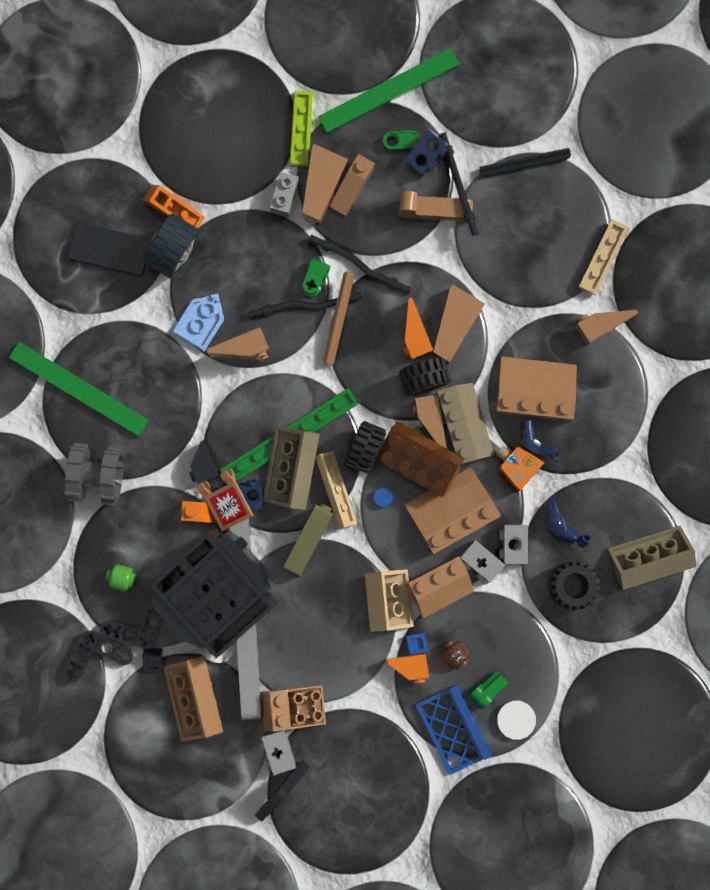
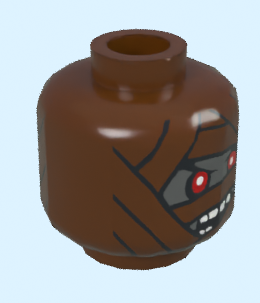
M451 640L443 645L445 649L442 651L441 656L449 668H456L458 670L469 662L470 653L462 641L454 642Z

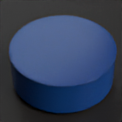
M380 488L374 494V501L380 507L389 506L393 500V494L387 488Z

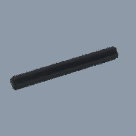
M564 148L479 167V173L481 177L570 159L571 151L570 148Z

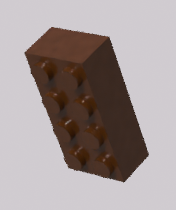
M397 422L391 427L376 460L443 498L450 490L465 458L406 425Z

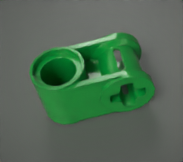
M316 259L311 260L303 281V290L306 296L316 297L320 293L331 265ZM312 284H314V285H315V288H312L311 290H309V289H308V286H311Z

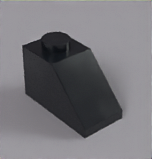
M205 440L200 441L190 465L192 470L189 472L193 483L197 482L198 485L204 481L209 482L220 477Z

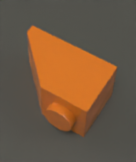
M182 501L181 521L217 523L207 503Z
M425 653L387 659V664L408 680H413L414 683L425 682V678H429Z

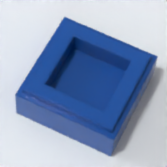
M425 632L406 636L409 655L428 652Z

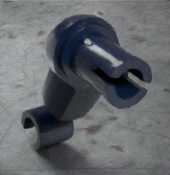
M533 421L521 422L522 439L519 442L522 448L536 456L563 463L557 457L559 454L565 455L564 452L557 451L555 448L543 444L534 438Z
M551 501L545 503L548 514L546 524L557 539L571 544L577 541L578 546L581 548L590 544L588 542L591 539L589 534L584 533L582 536H577L578 531L566 525L564 518L559 515L556 501H553V505Z

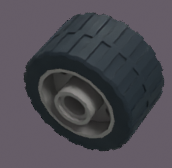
M174 213L170 214L154 234L143 257V263L169 279L172 278L189 257L200 230Z

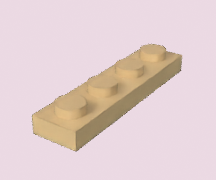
M611 219L578 288L594 296L597 294L629 227Z
M331 451L317 455L316 461L339 529L357 524L334 452Z

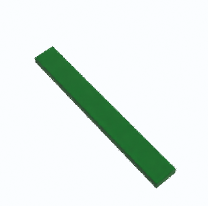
M450 48L319 115L318 118L328 134L459 67L460 64Z
M18 342L9 357L139 437L150 421L21 342Z
M347 388L286 428L315 433L359 405L350 389ZM275 435L221 468L220 472L232 469L235 480L239 481L268 463L271 458Z

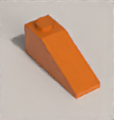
M152 185L142 200L168 217L174 213L196 228L199 227L205 217L160 185Z
M409 298L404 340L405 347L402 348L406 358L410 357L411 361L433 353V348L412 298Z

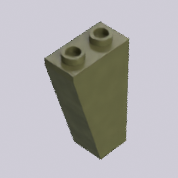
M322 503L320 506L316 505L283 566L284 568L299 576L302 575L334 516L331 513L332 509Z

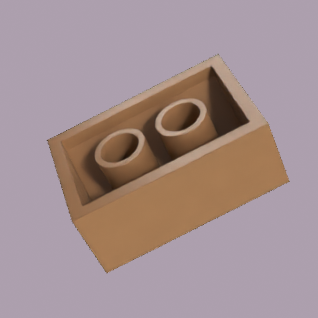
M460 556L405 584L422 618L474 592L469 573Z

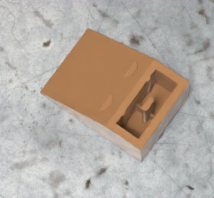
M322 685L260 692L264 731L275 732L326 724Z

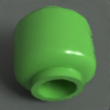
M114 565L112 570L108 569L106 581H109L111 589L126 592L129 588H133L136 574L133 573V569L130 567Z

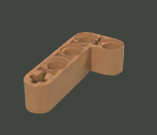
M413 191L400 192L399 217L465 222L463 217L464 211L458 198L417 196V193ZM468 199L471 211H473V201Z

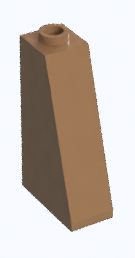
M313 144L302 212L305 221L313 225L315 223L321 224L348 166L347 158Z
M453 284L449 289L432 354L435 358H445V362L448 365L485 303Z

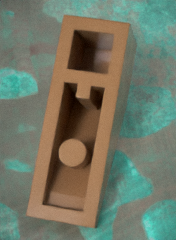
M358 154L329 207L346 217L373 173L375 163Z
M638 311L594 313L590 316L585 314L578 319L579 323L575 327L586 345H589L636 316Z
M438 395L415 398V403H412L413 415L417 414L418 421L431 439L446 448Z

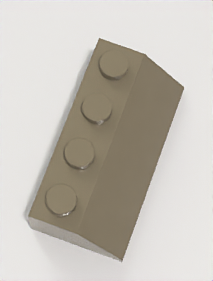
M473 383L438 390L436 395L439 398L440 409L453 452L465 458L462 465L494 456Z
M276 426L263 496L264 502L306 510L320 434Z
M681 526L608 548L616 577L623 590L696 567L695 550Z

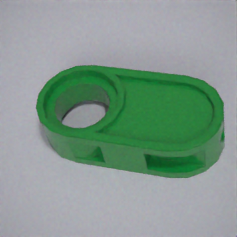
M412 130L388 132L383 137V147L391 152L412 150L420 141V137L417 132ZM389 137H394L397 140V144L389 146L386 140Z

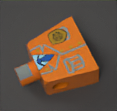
M502 446L496 453L504 461L499 467L500 471L518 492L523 489L544 464L543 461L520 447H516L511 453Z

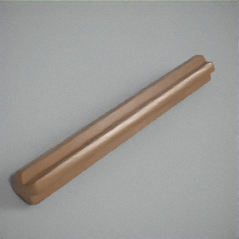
M344 271L323 358V363L333 365L355 276L352 272Z

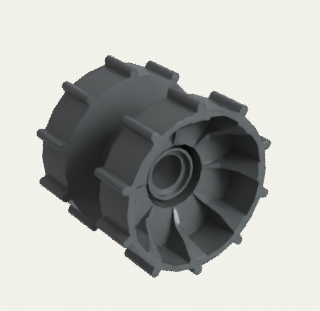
M74 443V446L70 447L66 466L65 495L67 501L82 502V499L85 498L87 486L99 487V498L102 505L116 506L117 501H119L124 472L122 448L108 447L104 451L103 461L100 463L90 461L91 451L88 448L89 444Z

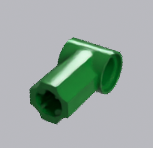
M495 671L484 683L476 686L468 696L482 710L491 703L494 696L508 682L498 671Z

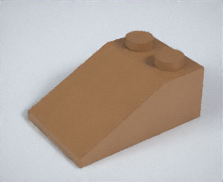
M261 327L207 349L210 357L216 359L257 360L261 362L268 359V355L271 354Z

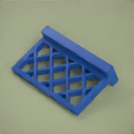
M458 683L415 704L449 775L492 756L487 741ZM449 694L452 700L450 708L439 704L441 697ZM427 703L435 705L432 716L424 713L423 705ZM438 707L448 710L446 720L434 717ZM450 712L459 714L460 722L458 725L448 722ZM433 720L444 723L441 733L433 731L431 727ZM446 724L457 728L454 738L443 734ZM459 729L468 733L467 743L456 739ZM442 737L453 741L450 751L441 748L440 741ZM455 742L466 746L463 756L452 752ZM467 748L475 749L479 757L474 759L465 757ZM450 755L461 759L459 766L453 769L448 762Z

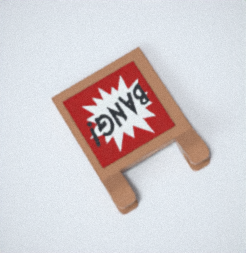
M227 469L221 473L222 479L228 485L211 493V487L207 481L197 485L198 492L205 498L221 531L253 516L235 480L232 469Z

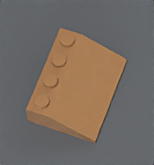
M501 356L495 413L571 422L574 420L577 365Z
M471 467L457 474L450 490L443 498L429 490L404 504L432 555L501 516Z

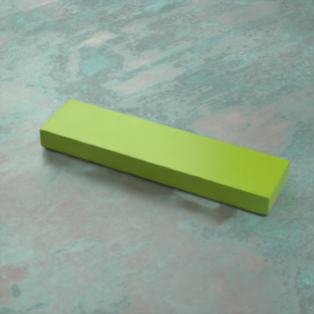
M294 91L290 166L309 167L313 92Z

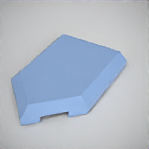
M214 294L191 300L172 332L205 352L224 321L219 295Z

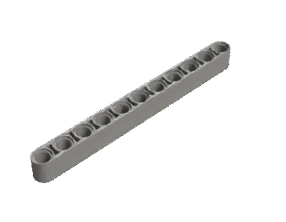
M248 518L230 527L229 531H232L238 537L244 538L248 543L247 547L251 551ZM254 624L237 640L242 720L262 719L256 624Z

